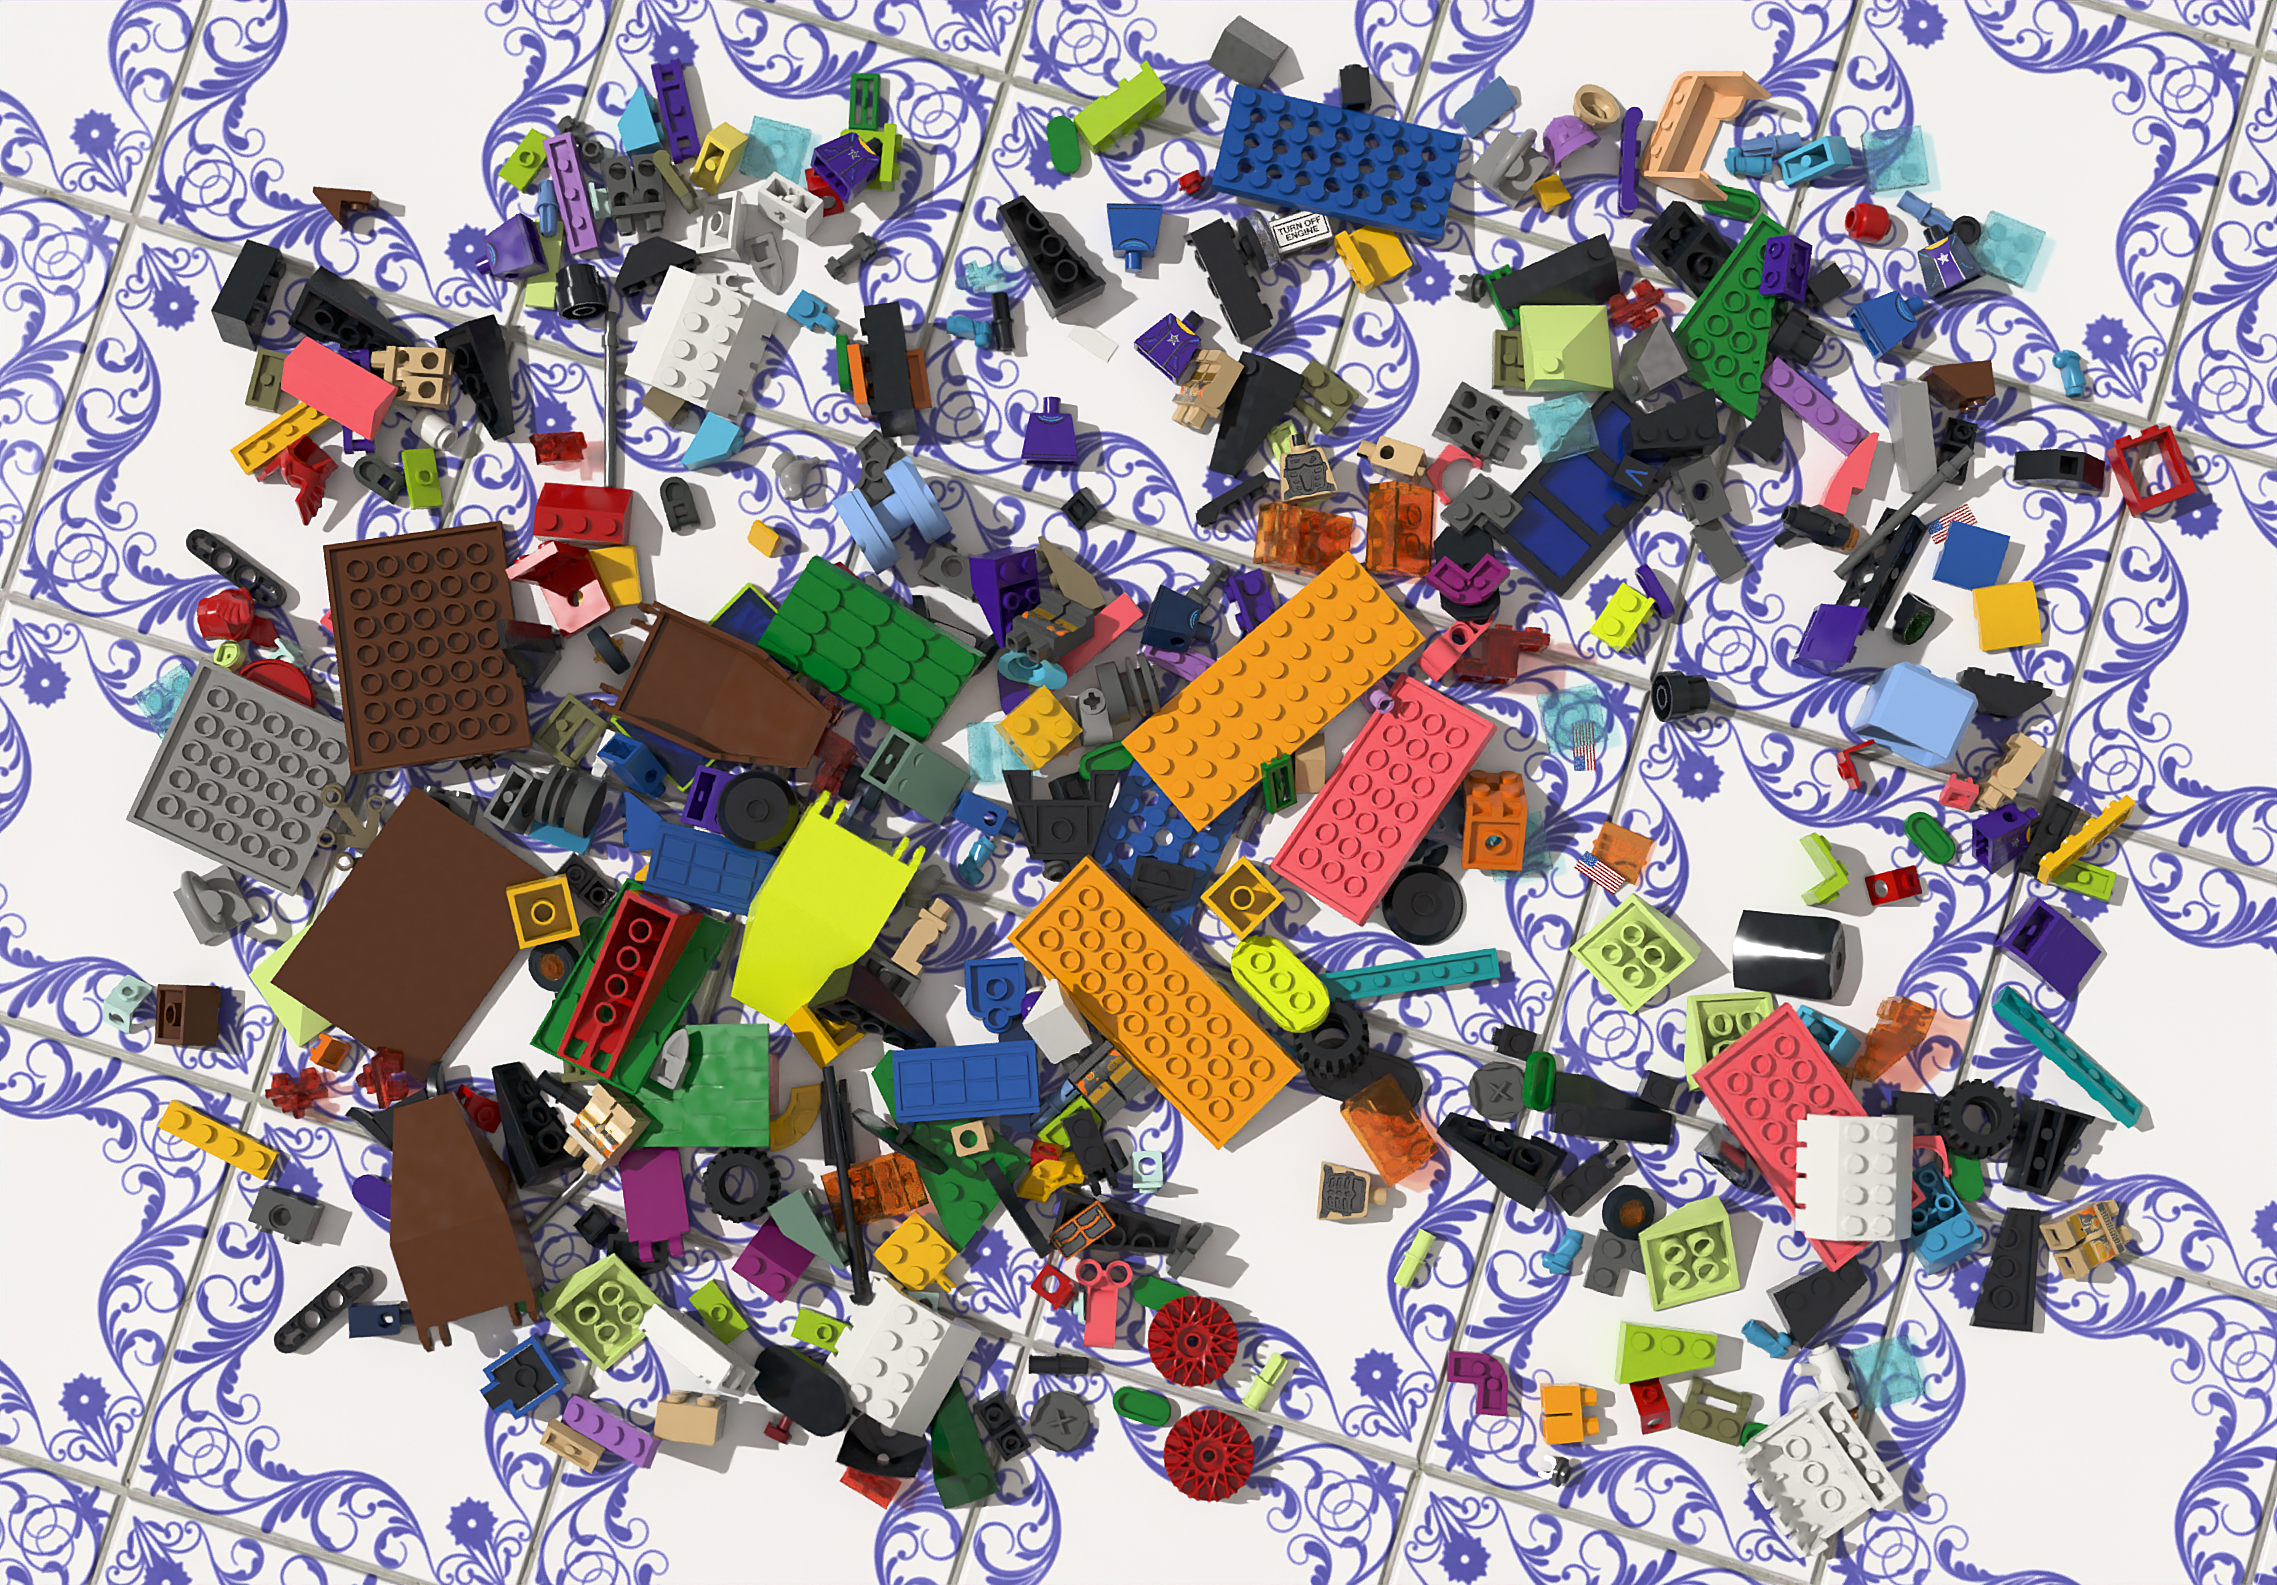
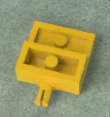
M916 1210L873 1253L909 1291L921 1292L925 1286L936 1282L948 1294L956 1286L944 1271L948 1263L959 1252Z

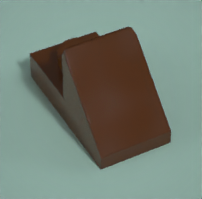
M313 186L312 192L345 230H347L349 208L350 211L360 214H366L368 210L378 211L379 199L372 191Z

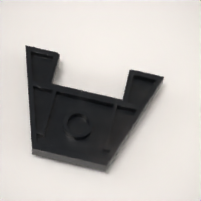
M1001 770L1031 860H1083L1088 854L1093 857L1121 770H1090V800H1033V770Z

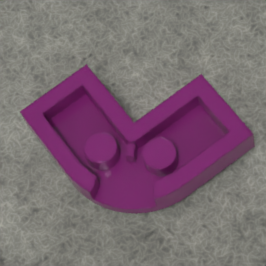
M1488 553L1469 573L1444 556L1426 575L1425 581L1454 603L1475 605L1488 599L1510 576V570Z
M1448 1350L1447 1382L1476 1384V1414L1507 1416L1508 1378L1502 1365L1494 1357L1483 1352Z

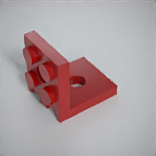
M548 540L541 543L537 551L530 555L518 557L514 560V565L505 569L511 581L540 586L563 638L570 639L616 611L587 548ZM580 590L583 594V601L576 607L573 603V596Z

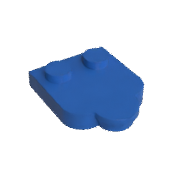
M1024 957L965 960L966 1006L969 1014L976 1020H983L985 1028L993 1034L1006 1032L1011 1027L1013 1018L1021 1016L1020 1006L1022 999L1026 996Z

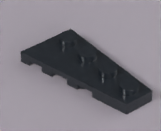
M2007 1207L1969 1323L1970 1326L2033 1332L2041 1210Z

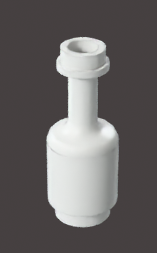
M390 405L389 407L392 413L400 412L412 421V432L436 450L447 451L455 444L458 433L454 430V426L434 411L423 409L419 412L412 406Z

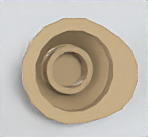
M1585 84L1576 92L1573 105L1574 115L1583 122L1591 124L1592 130L1601 131L1607 129L1610 124L1618 121L1620 116L1619 106L1607 90L1598 85Z

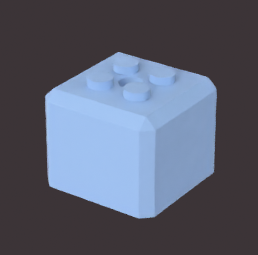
M1905 661L1877 673L1850 731L1865 740L1874 739V744L1922 767L1934 769L1952 763L1978 707V701L1974 693L1959 687L1957 682L1945 677L1940 678L1932 674V671L1924 666L1913 665Z

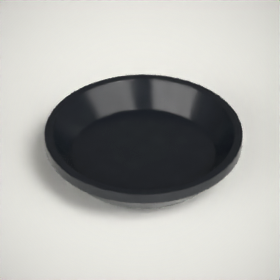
M750 770L738 774L725 785L717 803V819L724 835L736 846L753 852L768 851L783 844L794 832L799 819V802L792 786L778 774L767 770Z
M1416 864L1402 869L1382 898V912L1390 930L1400 939L1416 945H1430L1444 940L1456 929L1463 913V897L1457 882L1449 873L1437 866Z

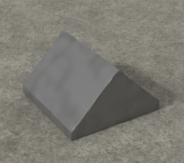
M1238 15L1223 30L1208 61V65L1242 86L1261 89L1285 53L1288 45Z

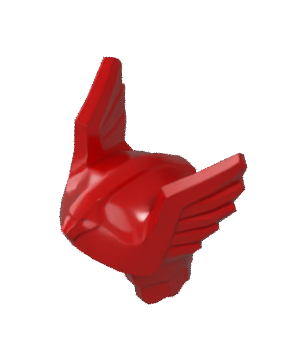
M304 434L291 445L288 444L265 467L256 480L262 482L281 469L284 481L293 488L301 489L295 499V503L303 525L308 526L312 517H316L318 509L322 507V498H324V490L326 489L325 481L339 466L308 435Z
M241 587L238 590H224L217 595L203 598L198 602L196 610L197 622L202 637L206 641L229 640L239 642L246 638L258 646L279 648L274 640L280 638L271 619L262 618L254 614L253 597L245 587Z

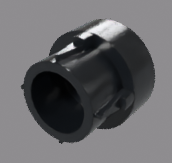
M575 264L564 267L558 273H555L557 282L555 287L556 301L561 318L566 320H585L603 315L609 310L604 284H601L599 271H596L595 266Z
M1792 307L1769 341L1767 351L1781 360L1785 358L1788 361L1792 360L1806 367L1827 334L1815 327L1813 322L1808 320V315Z
M1679 670L1658 672L1653 679L1651 688L1654 713L1661 722H1675L1685 720L1688 715L1708 711L1710 689L1706 678L1703 675L1685 676Z

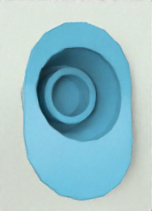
M1023 648L1016 652L1010 650L1009 653L1000 657L997 663L999 672L1013 681L1037 687L1045 685L1050 690L1060 689L1068 681L1067 673L1058 663L1052 664L1047 660H1043L1036 664L1029 660L1027 650Z

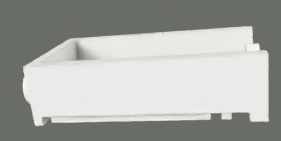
M654 1304L643 1316V1322L638 1330L644 1332L645 1335L696 1376L703 1378L702 1380L705 1383H710L709 1387L714 1391L744 1397L760 1373L759 1370L684 1311Z

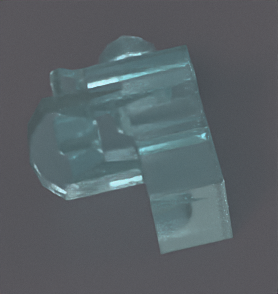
M976 260L965 264L968 275L958 277L955 280V287L958 290H967L968 287L972 286L974 294L986 292L985 287L1006 281L1001 261L999 260L982 267H978Z

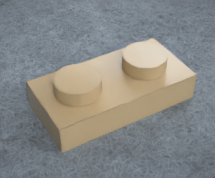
M554 1418L547 1425L539 1443L590 1474L596 1468L605 1449L592 1439L583 1436Z

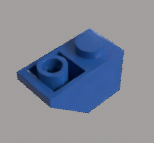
M623 792L624 800H620V812L622 818L626 817L627 829L623 830L624 845L629 847V852L632 853L650 852L653 849L660 820L667 822V819L635 794Z

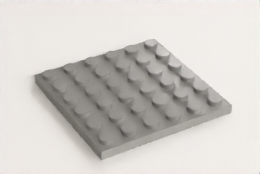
M203 657L200 659L126 820L293 897L319 846L316 839L317 834L321 829L328 827L335 812V808H329L322 803L320 798L321 791L329 783H338L346 789L352 776L349 767L345 725L339 720ZM331 791L327 794V798L330 801H337L339 799L336 792Z

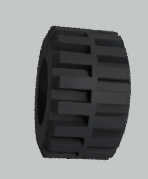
M1336 997L1335 1001H1330L1329 1013L1320 1026L1308 1032H1293L1298 1061L1300 1064L1304 1063V1069L1308 1073L1314 1070L1315 1077L1320 1079L1322 1075H1327V1080H1334V1076L1339 1075L1341 1080L1347 1078L1346 1073L1349 1071L1353 1075L1358 1071L1357 1065L1363 1066L1366 1061L1365 1055L1368 1056L1370 1039L1366 1018L1363 1019V1012L1359 1008L1354 1010L1352 1002L1348 1001L1346 1004H1343L1342 998ZM1330 1028L1340 1029L1349 1036L1347 1042L1336 1049L1322 1048L1316 1044L1314 1039L1321 1031Z
M1974 1079L1972 1082L1969 1080L1964 1081L1959 1086L1954 1087L1940 1101L1938 1117L1934 1119L1935 1126H1940V1130L1936 1133L1946 1139L1945 1147L1948 1149L1952 1146L1955 1149L1953 1154L1958 1157L1962 1153L1965 1154V1159L1972 1160L1975 1157L1978 1160L1985 1159L1988 1156L1991 1157L2005 1148L2017 1133L2014 1129L2019 1126V1119H2015V1116L2019 1111L2018 1107L2012 1108L2011 1103L2015 1100L2011 1095L2006 1097L2003 1094L2006 1089L2002 1086L1997 1089L1994 1088L1995 1082L1988 1080L1986 1083H1982V1079ZM1964 1105H1976L1988 1114L1991 1121L1989 1134H1976L1965 1125L1962 1118Z
M733 1147L718 1153L706 1166L707 1170L702 1176L704 1185L701 1186L702 1192H705L706 1198H704L706 1205L709 1204L712 1207L711 1211L715 1215L719 1214L721 1216L720 1219L730 1220L733 1223L750 1222L763 1216L769 1211L768 1207L777 1201L779 1197L778 1191L781 1189V1182H779L780 1171L776 1169V1163L773 1158L770 1159L766 1152L763 1150L759 1151L756 1147ZM737 1166L748 1167L755 1173L758 1180L756 1195L746 1202H738L731 1198L725 1187V1179L728 1172Z

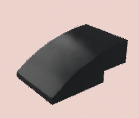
M1672 201L1635 244L1666 277L1695 301L1698 300L1733 252L1709 223L1702 222L1685 202Z

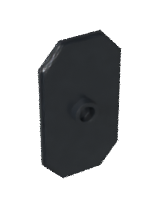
M1473 525L1463 536L1452 527L1447 526L1434 541L1436 565L1446 556L1469 573L1487 553L1495 558L1493 538L1477 525ZM1499 588L1488 599L1475 605L1454 603L1439 592L1441 608L1457 621L1486 620L1501 604Z
M858 1108L852 1112V1117L862 1128L922 1168L938 1175H943L949 1170V1167L937 1155L910 1138V1135L917 1129L914 1122H907L899 1131L878 1116Z

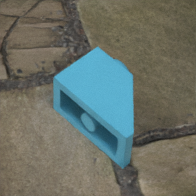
M1842 136L1822 137L1778 158L1785 186L1829 176L1853 165L1846 139Z
M709 411L681 460V464L688 470H694L730 459L733 453L737 454L741 450L745 438H743L744 432L740 427Z
M1802 1004L1796 1012L1828 1059L1845 1068L1862 1043L1843 1026Z

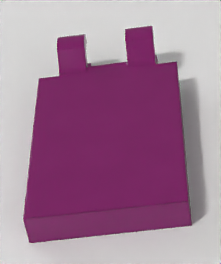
M653 1147L626 1152L621 1157L619 1169L629 1242L631 1244L639 1243V1256L643 1263L655 1261L653 1243L669 1240L670 1254L673 1258L685 1256L682 1235L691 1233L679 1147Z

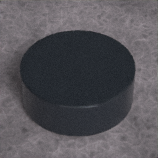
M1961 216L1954 221L1949 235L1957 233L1968 247L1980 237L1981 226L1974 217Z

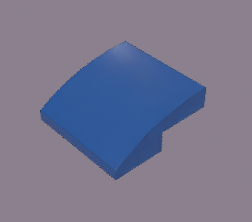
M1952 520L1949 524L1943 550L1939 552L1932 580L1969 591L1975 588L1994 586L2011 536Z

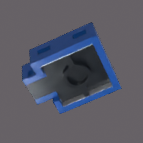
M536 1333L482 1369L491 1383L479 1391L495 1415L508 1408L514 1419L517 1420L571 1382L540 1335Z

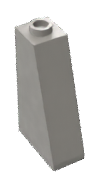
M1905 378L1882 382L1880 385L1901 490L1909 492L1913 496L1937 473L1927 382Z

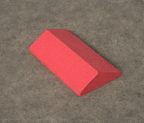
M306 336L284 361L280 389L364 438L373 441L399 388Z

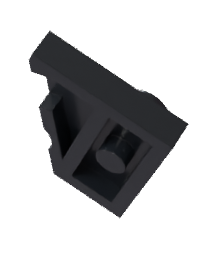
M1137 855L1129 894L1143 908L1156 907L1168 902L1190 898L1196 868Z
M610 1231L608 1233L606 1257L615 1253L640 1279L645 1275L660 1272L668 1267L669 1240L653 1243L655 1261L643 1263L639 1256V1243L631 1244L628 1232Z

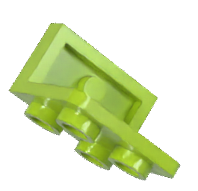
M885 123L884 132L853 129L842 130L840 137L854 132L865 143L874 137L882 142L883 148L882 154L879 155L881 164L878 174L865 190L894 192L895 181H900L901 163H897V155L903 149V134H899L897 125Z
M1814 832L1802 837L1800 842L1825 880L1802 894L1801 897L1806 905L1816 903L1818 906H1821L1839 897L1838 890L1849 884L1850 881L1846 877L1849 873L1840 860L1835 861L1829 852L1832 850V847L1823 835L1819 836Z

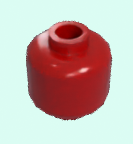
M1866 202L1858 203L1854 208L1849 209L1844 222L1845 229L1853 240L1866 243H1878L1883 239L1884 235L1886 236L1890 232L1892 225L1885 207Z

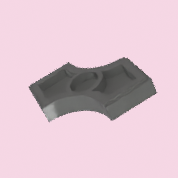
M877 429L873 430L854 448L861 459L862 473L853 490L856 488L860 490L870 508L895 493L883 472L888 469L889 462L897 451L883 438Z

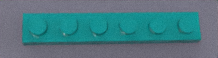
M1496 948L1318 974V979L1325 985L1330 1001H1335L1336 997L1347 1001L1500 977Z
M2007 985L1999 992L1992 1008L1997 1011L2001 1018L2013 1025L2025 1039L2041 1050L2047 1059L2052 1060L2071 1080L2087 1091L2093 1100L2098 1101L2105 1107L2114 1119L2120 1121L2128 1129L2138 1122L2144 1107L2012 988Z

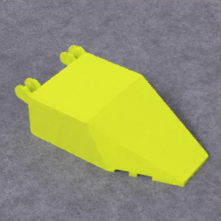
M827 790L821 794L814 804L812 802L809 804L750 903L731 991V997L781 1025H784L788 1018L814 997L834 970L856 963L870 949L918 869L926 850L925 847L920 845L915 850L912 859H909L906 864L899 858L909 846L910 839L908 837H903L895 852L891 855L837 824L836 821L847 803L842 799L836 804L830 818L820 814V811L829 801L831 794Z

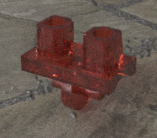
M1647 278L1631 288L1638 299L1632 304H1629L1623 292L1609 298L1607 302L1613 314L1610 318L1613 327L1636 316V319L1629 322L1630 328L1634 330L1641 326L1645 330L1652 325L1651 320L1659 316L1655 308L1649 312L1645 310L1660 303V299L1665 295L1661 288L1655 290Z
M582 431L533 434L529 437L531 444L535 448L537 465L552 466L559 463L580 462L584 459L582 451L587 448V443Z
M377 1047V1055L370 1059L371 1064L362 1065L363 1073L356 1076V1085L366 1087L367 1094L376 1093L379 1109H388L392 1101L403 1100L409 1094L407 1081H392L391 1074L402 1073L404 1069L403 1054L387 1053V1047Z
M315 1067L302 1069L300 1071L301 1083L292 1084V1076L289 1073L272 1075L271 1088L265 1089L266 1099H271L275 1107L282 1106L283 1113L292 1112L295 1119L304 1118L305 1109L314 1107L313 1100L328 1097V1088L322 1083L320 1073Z
M847 1467L840 1479L841 1483L884 1509H887L902 1483L897 1478L875 1476Z

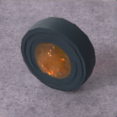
M601 626L595 627L587 634L588 639L595 648L594 652L597 656L593 660L596 663L600 660L604 664L607 663L618 675L630 668V662L622 652L624 649L621 644L625 642L622 637L618 640L614 636L610 637Z
M564 939L537 945L531 951L528 959L529 972L539 987L547 991L559 992L580 959V955L575 947Z
M1624 1184L1616 1187L1607 1195L1602 1207L1604 1225L1609 1232L1621 1239H1635L1639 1237L1638 1234L1651 1226L1655 1214L1654 1202L1649 1193L1636 1185Z

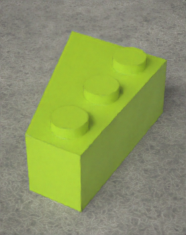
M1147 60L1139 65L1142 71L1129 82L1124 77L1117 83L1120 88L1106 97L1104 95L1100 96L1074 117L1075 128L1093 155L1099 151L1104 153L1110 150L1116 144L1115 141L1123 135L1126 137L1131 136L1139 130L1141 123L1147 119L1153 121L1164 113V108H1166V88Z
M1621 1320L1614 1381L1622 1385L1714 1366L1717 1335L1710 1331Z

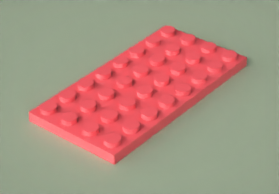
M1403 672L1387 693L1394 701L1393 709L1386 714H1381L1376 709L1268 867L1360 927L1365 925L1498 730L1493 723Z
M1790 1003L1782 1004L1691 1075L1794 1221L1795 1209H1806L1805 1203H1796V1178H1806L1807 1174L1796 1172L1797 1147H1807V1142L1797 1141V1120H1807V1113L1833 1116H1868ZM1912 1178V1209H1914L1926 1197ZM1807 1238L1826 1267L1832 1272H1835L1872 1242Z

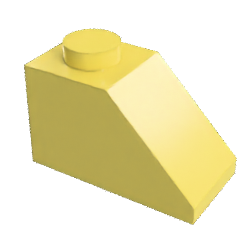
M727 122L722 123L709 132L701 148L690 180L711 195H715L739 163L749 137Z

